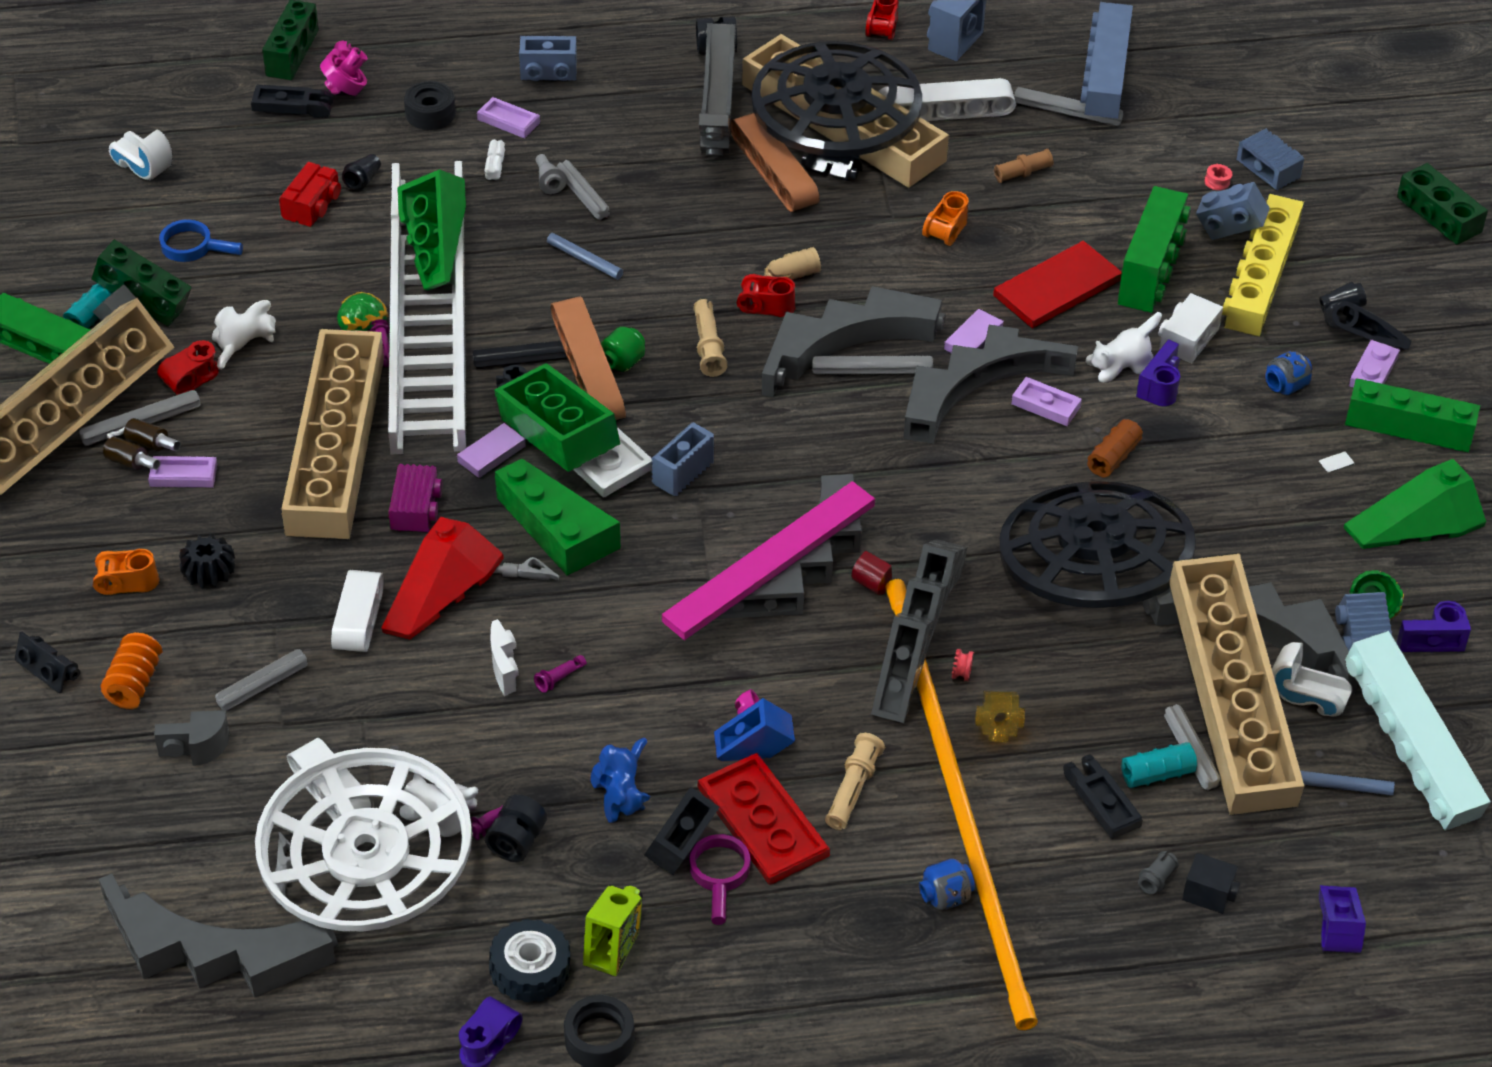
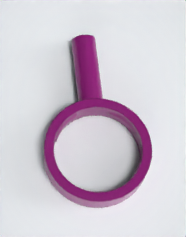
M725 834L710 835L701 839L694 845L690 853V873L693 879L703 888L712 891L711 921L716 925H722L726 922V891L740 886L747 879L750 871V854L745 844L739 839ZM726 847L736 851L742 857L744 865L732 877L715 879L703 874L698 869L696 860L701 853L710 848Z

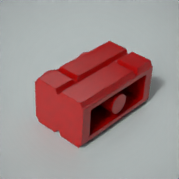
M312 162L306 163L279 198L283 219L292 222L298 221L299 224L311 227L318 217L322 218L326 214L331 200H336L340 195L341 184L338 180V172L325 166L321 168L319 164Z

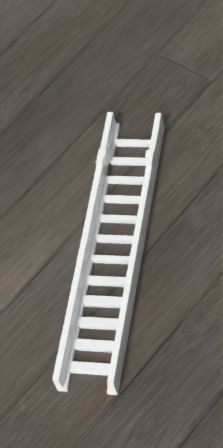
M455 161V175L463 178L462 161ZM392 163L388 427L391 454H403L404 436L453 434L454 452H461L466 449L464 218L450 282L447 283L452 284V293L405 295V285H422L419 274L405 275V265H415L416 254L405 255V245H409L406 238L408 235H401V226H406V224L401 223L398 213L397 187L406 184V182L401 180L399 163ZM452 304V314L405 316V306ZM453 325V335L404 337L405 326ZM453 347V354L404 356V349ZM453 368V376L404 378V370ZM453 390V398L404 399V392ZM453 412V420L404 422V414Z

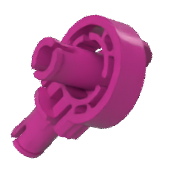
M347 41L337 42L334 49L320 64L321 71L327 78L325 85L333 95L343 91L349 95L356 96L367 84V79L359 68L368 58L362 50L358 54L359 48L353 47L352 49L350 43L347 45Z

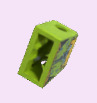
M608 886L590 909L585 921L584 966L617 976L640 930L643 895L639 889L633 886H626L624 889ZM612 932V937L608 940V935Z

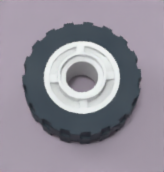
M522 919L520 922L514 921L509 923V926L503 927L499 930V934L494 936L492 947L490 946L489 973L492 975L494 986H497L503 995L506 994L513 1000L518 999L523 1000V1002L537 1000L539 1002L543 1001L544 998H551L556 995L559 989L561 990L565 986V980H568L571 954L569 942L565 940V935L561 930L558 931L554 925L546 924L542 920Z

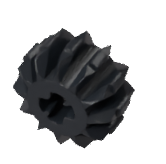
M212 533L208 538H202L198 534L196 541L187 540L186 548L180 549V571L183 577L187 578L190 585L198 583L202 589L207 584H212L216 587L218 581L228 582L229 574L234 573V549H232L231 545H228L224 537L216 539Z

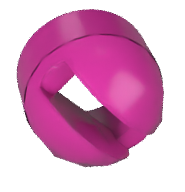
M752 689L737 697L735 708L738 709V715L760 700Z

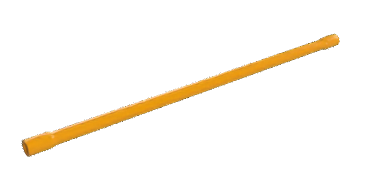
M894 579L889 581L885 588L892 611L897 615L902 612L907 590L903 580ZM925 658L917 690L1008 991V1001L1015 1025L1019 1030H1029L1037 1025L1038 1020L1030 994L1027 992Z

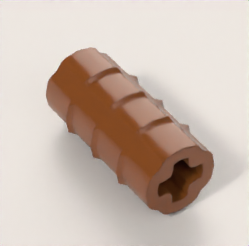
M1129 419L1121 420L1103 438V441L1095 446V450L1088 456L1087 465L1095 475L1108 477L1119 467L1123 460L1127 459V455L1135 450V446L1142 440L1143 431L1141 427Z

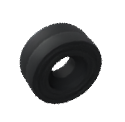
M424 81L414 84L405 93V116L412 126L423 130H436L447 126L453 121L456 113L455 96L452 89L446 84L437 81Z

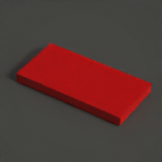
M1083 240L994 288L993 296L1033 329L1121 281L1122 271Z
M758 753L698 780L697 788L703 796L720 807L716 812L733 837L745 844L750 854V860L769 885L830 856L828 845Z

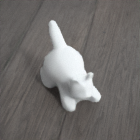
M261 300L256 302L243 314H237L233 307H225L216 315L214 323L217 327L213 331L212 340L217 342L223 351L218 358V369L222 370L233 353L244 347L250 340L263 337L269 342L274 341L273 333H276V320L274 316L267 314L271 307L270 301Z
M1155 313L1139 328H1130L1122 331L1116 339L1107 345L1096 341V348L1093 354L1087 356L1085 362L1087 365L1098 367L1101 370L1098 376L1100 382H1111L1126 367L1131 368L1136 374H1140L1154 357L1151 352V341L1148 335L1158 326L1162 313Z
M414 773L413 779L404 788V791L419 798L431 812L450 801L436 785L427 783L422 776ZM456 784L464 796L469 812L476 809L477 800L474 797L478 794V788H467ZM406 805L401 806V817L413 821L421 819L410 807ZM457 813L438 824L442 837L454 836L461 831Z

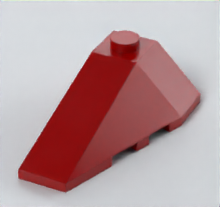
M440 517L423 539L381 627L382 632L411 640L440 617L439 611L452 601L459 603L465 598L464 592L474 584L481 586L486 582L504 559L503 553L469 523Z

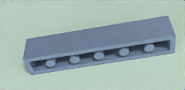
M1100 2L1099 12H1093L1080 103L1086 104L1084 115L1118 119L1132 5Z

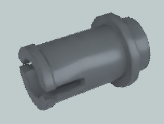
M1161 851L1148 868L1140 871L1138 884L1144 892L1155 894L1164 889L1165 881L1179 866L1175 855L1169 853L1167 858L1163 860L1167 855V851Z

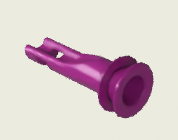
M383 319L375 320L371 323L374 326L370 331L382 333L384 367H389L390 346L387 337L390 332L389 324Z
M578 655L573 660H569L548 672L541 670L539 673H535L534 683L536 687L543 693L552 690L554 683L586 665V659L584 656Z
M502 806L484 814L480 818L471 817L472 836L476 840H480L479 834L485 837L486 830L498 818V813Z

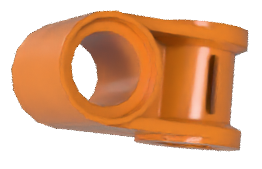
M958 191L946 193L935 209L928 214L923 225L922 235L944 240L946 245L951 246L967 224L969 200L966 194Z
M147 549L115 552L104 551L95 558V566L98 570L97 575L93 578V587L101 594L113 595L128 592H148L155 589L159 584L160 579L154 556Z

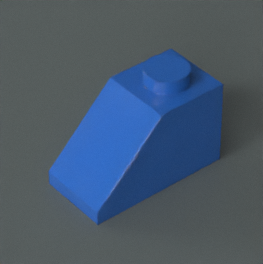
M764 698L714 731L717 759L721 761L742 760L755 753H758L762 759L771 758L795 742L792 715Z

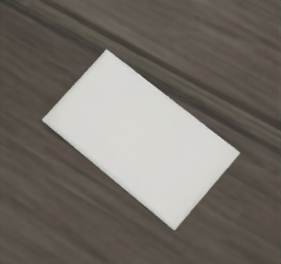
M1346 452L1319 460L1327 472L1354 464Z

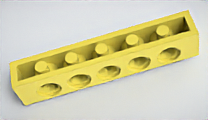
M1269 194L1267 200L1270 210L1263 227L1251 230L1250 239L1253 241L1247 240L1243 252V258H1246V260L1240 259L1236 272V276L1239 279L1233 278L1229 295L1232 298L1226 297L1222 315L1227 316L1225 328L1259 337L1298 230L1304 204L1302 201Z

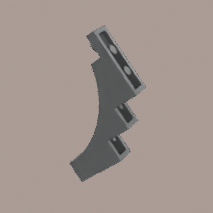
M872 286L865 306L829 299L822 319L786 312L762 372V395L774 397L777 387L783 386L785 378L798 380L812 367V360L815 356H828L856 344L884 339H914L934 342L937 330L942 331L945 324L946 313H941L942 300Z
M853 474L822 475L819 504L850 482H854ZM860 518L851 522L716 619L803 614V584L832 583V554L860 552Z
M938 539L923 544L916 577L909 580L902 612L895 615L871 715L901 723L906 722L913 690L917 687L936 624L953 586L961 578L968 547Z
M1272 582L1250 586L1251 597L1264 641L1273 644L1281 650L1292 642L1303 643L1301 665L1345 678L1352 686L1353 691L1351 695H1355L1358 681L1348 672L1345 661L1349 650L1323 601L1318 599L1284 606ZM1170 588L1155 597L1142 601L1146 614L1151 615L1156 626L1180 624Z
M113 874L99 879L104 902L143 979L185 962L198 988H201L240 971L255 998L336 962L333 947L338 946V942L332 929L322 928L303 920L263 929H230L205 925L169 911L155 902L145 892L130 897L125 884L118 886Z

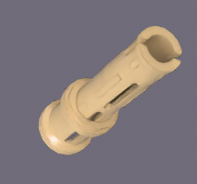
M701 299L695 302L693 306L700 338L697 344V352L702 358L700 361L702 373L706 376L714 377L726 371L727 360L722 354L724 343L717 335L713 304L711 301L707 303V299Z
M860 733L857 735L854 742L856 748L853 754L847 757L844 764L846 770L845 777L825 818L827 825L833 829L842 830V828H846L864 782L873 777L875 761L878 756L883 754L885 744L879 737L873 734Z

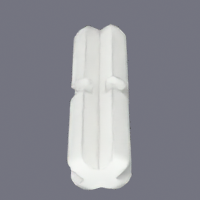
M492 140L489 144L484 170L485 177L488 180H498L500 178L501 163L505 153V143L502 140Z

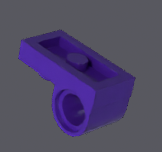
M1168 339L1140 373L1136 397L1158 406H1169L1175 403L1181 377L1177 369L1180 363V358L1177 357L1178 343Z
M1441 601L1435 606L1431 620H1402L1397 638L1399 649L1401 652L1465 651L1471 632L1465 609L1454 601Z
M1320 885L1319 902L1323 913L1321 930L1322 950L1361 953L1366 921L1357 889L1355 887Z

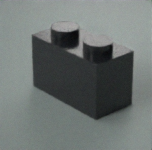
M690 787L644 856L671 875H674L720 807Z

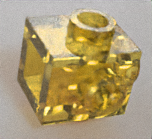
M983 691L982 706H976L975 726H981L982 734L989 735V741L1009 742V736L1017 737L1018 728H1024L1025 708H1019V694L1017 692ZM998 713H1005L1003 720H994Z

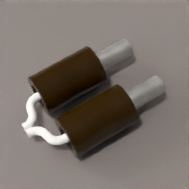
M132 418L124 428L119 431H110V434H107L109 439L104 445L103 455L106 459L135 470H140L143 466L157 470L160 467V460L148 456V452L144 447L155 451H160L164 447L178 451L181 443L168 437L167 430ZM124 433V437L128 441L113 436H119Z

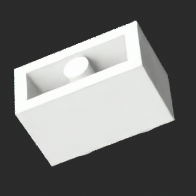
M1190 293L1183 303L1179 302L1176 305L1172 317L1169 320L1165 319L1161 324L1158 335L1161 337L1159 350L1168 339L1179 344L1177 357L1192 364L1219 330L1223 307Z

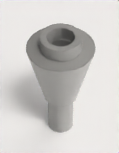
M539 154L535 160L539 167L540 189L546 194H555L562 191L567 183L566 174L551 164L544 154Z

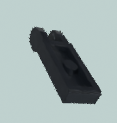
M257 84L251 101L252 111L266 113H309L314 118H326L330 115V105L333 104L334 97L331 92L326 90Z
M1091 754L1083 756L1081 759L1082 766L1088 774L1087 777L1082 774L1074 762L1064 764L1063 771L1067 781H1069L1072 788H1075L1111 839L1142 826V816L1109 772L1103 769Z

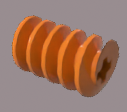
M136 632L127 634L122 638L115 657L101 683V692L108 701L124 709H135L139 706L140 698L143 697L146 691L145 687L148 686L150 677H152L155 671L154 667L159 662L158 656L163 653L162 647L157 640L147 634Z

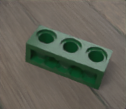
M289 0L262 49L266 76L293 80L319 31L316 4L300 0Z
M1425 163L1402 175L1397 198L1456 245L1483 232L1488 210L1430 164Z
M115 239L98 256L91 280L112 293L124 284L138 298L151 317L168 327L184 310L192 288Z

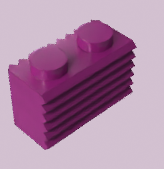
M398 465L389 507L390 530L430 531L431 521H437L438 502H435V499L441 498L443 481L442 479H437L435 466Z

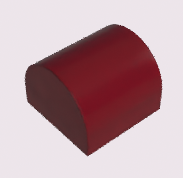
M864 551L853 567L851 578L876 594L883 595L886 592V584L892 580V566L870 552Z

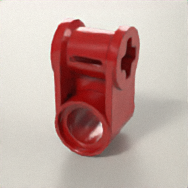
M874 0L867 17L865 36L870 37L873 34L886 36L888 40L894 39L898 21L899 0Z
M749 274L742 279V293L738 295L736 302L737 307L741 311L748 314L756 313L784 317L786 312L794 313L795 283L790 278Z
M204 340L192 343L174 356L166 358L159 365L157 370L158 377L177 395L194 390L207 381L214 379L219 373L217 362L214 361V345Z

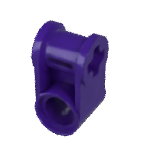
M491 996L484 999L477 1011L459 1031V1042L462 1046L459 1059L462 1065L465 1067H487L490 1065L502 1048L517 1034L522 1024V1014Z

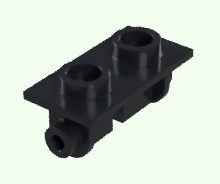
M808 153V155L804 154L801 160V166H805L806 170L824 175L828 165L832 166L829 173L830 176L846 181L856 180L858 172L863 170L860 156L832 157Z
M19 632L15 661L56 692L62 693L64 682L67 680L74 681L80 675L78 664L70 661L64 655L57 656L58 651L47 644L42 637H29L24 632Z

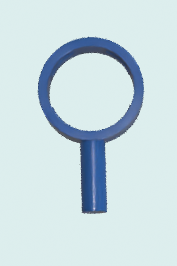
M196 220L175 221L167 225L161 231L159 237L162 253L167 258L178 262L197 260L203 257L209 250L241 255L243 252L242 243L211 239L208 227ZM185 231L197 232L205 237L199 246L189 250H176L166 244L171 236Z

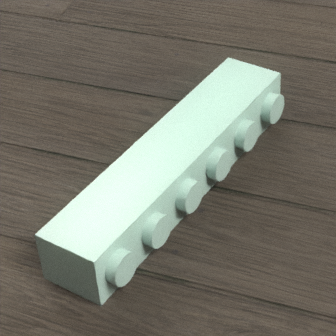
M1387 631L1354 642L1345 658L1347 670L1358 681L1365 701L1372 705L1379 717V724L1382 730L1389 734L1399 759L1405 762L1410 770L1414 785L1419 791H1422L1427 799L1432 816L1439 820L1445 831L1481 818L1491 801L1390 632Z

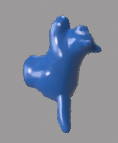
M646 738L636 741L631 751L626 747L618 748L612 744L606 745L601 750L600 762L592 769V786L594 789L605 788L606 790L604 795V811L610 823L617 821L619 812L628 816L636 811L644 810L645 806L643 803L650 800V795L640 792L635 785L637 762L647 744Z

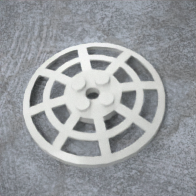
M387 748L346 750L325 756L306 765L289 777L275 791L265 806L258 822L255 838L256 860L262 880L273 898L287 911L301 920L322 928L338 931L363 932L384 929L406 922L425 912L440 901L455 885L466 866L471 851L472 827L469 809L463 794L455 782L439 767L424 758L404 751ZM365 765L395 767L388 786L366 784L344 788L337 771ZM408 772L416 773L434 783L450 801L431 812L419 798L402 790ZM324 777L331 794L313 805L300 821L281 812L285 805L299 791L313 781ZM361 797H383L379 809L359 808L354 810L350 801L351 799ZM397 801L413 809L421 819L404 826L400 819L392 814ZM334 805L337 806L341 816L335 819L326 831L312 826L323 813L334 807ZM457 813L462 834L458 860L438 859L441 848L438 824ZM274 825L293 833L290 846L291 869L271 872L268 845ZM428 831L430 837L428 857L410 855L409 840ZM304 839L322 845L324 860L303 866L302 846ZM365 842L375 845L373 849L366 852L357 850V847ZM402 868L420 871L412 882L396 892L390 879ZM330 872L332 876L341 881V884L334 896L318 888L310 878ZM432 872L450 874L435 892L420 903L406 909L402 899L419 889ZM299 881L301 886L311 896L328 905L318 916L292 903L277 885ZM376 885L382 898L367 901L348 900L356 886L368 887ZM387 906L392 913L390 916L364 921L336 920L342 909L371 910Z

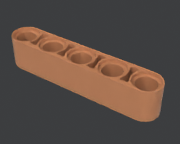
M754 113L731 120L730 131L734 141L788 211L794 212L819 203V192L815 182L786 145L766 132Z
M579 296L551 303L553 321L578 386L612 411L616 420L625 418L626 412L622 396L583 298Z

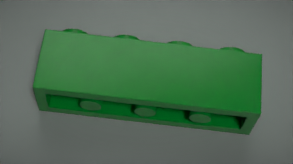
M6 293L0 295V343L48 364L53 362L91 330L69 319L52 314L46 309L31 305L20 298H15Z
M1356 378L1345 425L1469 453L1480 405Z

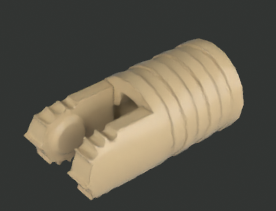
M814 247L785 254L783 258L773 260L768 264L769 266L764 269V276L787 277L793 280L805 275L819 273L821 271L819 255Z

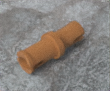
M1044 149V151L1028 156L1022 154L1017 156L1016 160L995 165L994 174L999 183L1019 176L1025 178L1030 176L1031 172L1052 167L1054 164L1053 157L1049 149Z

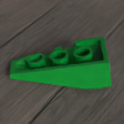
M439 169L397 187L399 217L401 223L406 224L409 233L406 238L408 244L414 248L416 254L414 262L423 289L427 291L450 282L466 208L465 179Z
M1450 459L1425 470L1346 522L1344 529L1362 549L1398 545L1401 540L1419 538L1420 542L1430 541L1432 536L1448 534L1449 538L1460 537L1485 526L1486 519L1473 479L1454 459Z

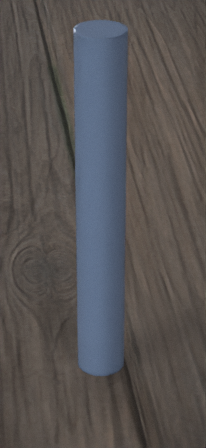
M555 233L549 234L547 238L548 244L617 280L622 277L623 269Z
M1300 771L1304 785L1384 795H1393L1395 784L1393 781Z

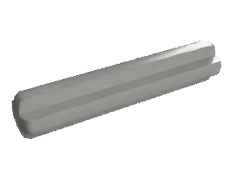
M570 161L559 162L557 168L566 174V184L598 220L604 217L607 218L610 214L608 212L609 206Z
M296 649L218 692L215 695L218 706L222 710L227 711L305 668L308 665L305 654L300 649Z
M1178 704L1167 707L1164 717L1178 743L1189 742L1195 751L1197 770L1194 773L1201 786L1205 790L1217 788L1220 785L1221 777L1183 708Z

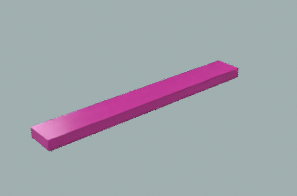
M853 481L662 613V623L685 641L875 506V498Z

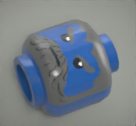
M1292 350L1268 363L1265 373L1266 382L1274 392L1290 395L1309 385L1312 378V364L1301 353Z
M948 859L930 865L924 870L923 881L919 882V890L926 903L931 902L936 909L943 911L968 902L971 892L975 890V881L967 864H961L956 859Z

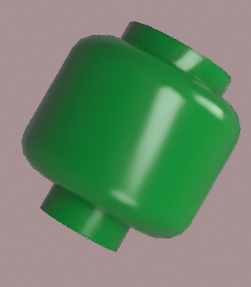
M618 327L601 342L610 368L616 371L625 372L630 370L645 355L644 337L638 330L631 327Z

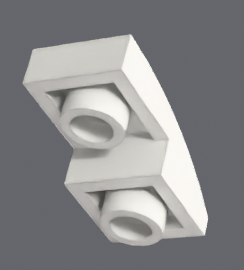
M497 619L492 621L491 624L492 663L498 685L503 695L506 696L516 692V677L519 676L518 667L513 656L516 641L510 630L505 631Z

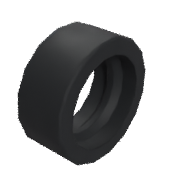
M603 994L587 996L577 1001L567 1011L564 1020V1038L567 1052L574 1061L583 1067H613L623 1062L631 1053L635 1042L633 1014L627 1005L616 997ZM604 1018L620 1025L621 1035L612 1043L595 1046L579 1039L577 1030L583 1023L591 1019Z

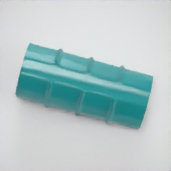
M98 283L93 285L77 302H73L72 306L63 314L64 319H69L85 328L94 326L99 318L92 311L113 293Z
M1189 742L1177 745L1171 744L1169 747L1155 748L1153 751L1139 752L1137 755L1122 758V775L1127 786L1130 788L1141 785L1148 786L1153 782H1164L1169 778H1179L1182 775L1196 772L1197 757Z

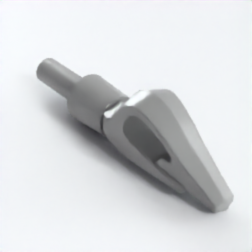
M535 557L527 559L523 564L504 562L503 566L499 565L493 572L502 574V577L519 576L540 580H559L560 578L558 574ZM533 566H537V567H540L541 569L538 570V569H535V568H532V567H533Z
M278 832L279 840L275 872L292 868L291 857L285 856L287 850H290L291 843L281 832ZM290 883L277 885L284 895H286V887Z

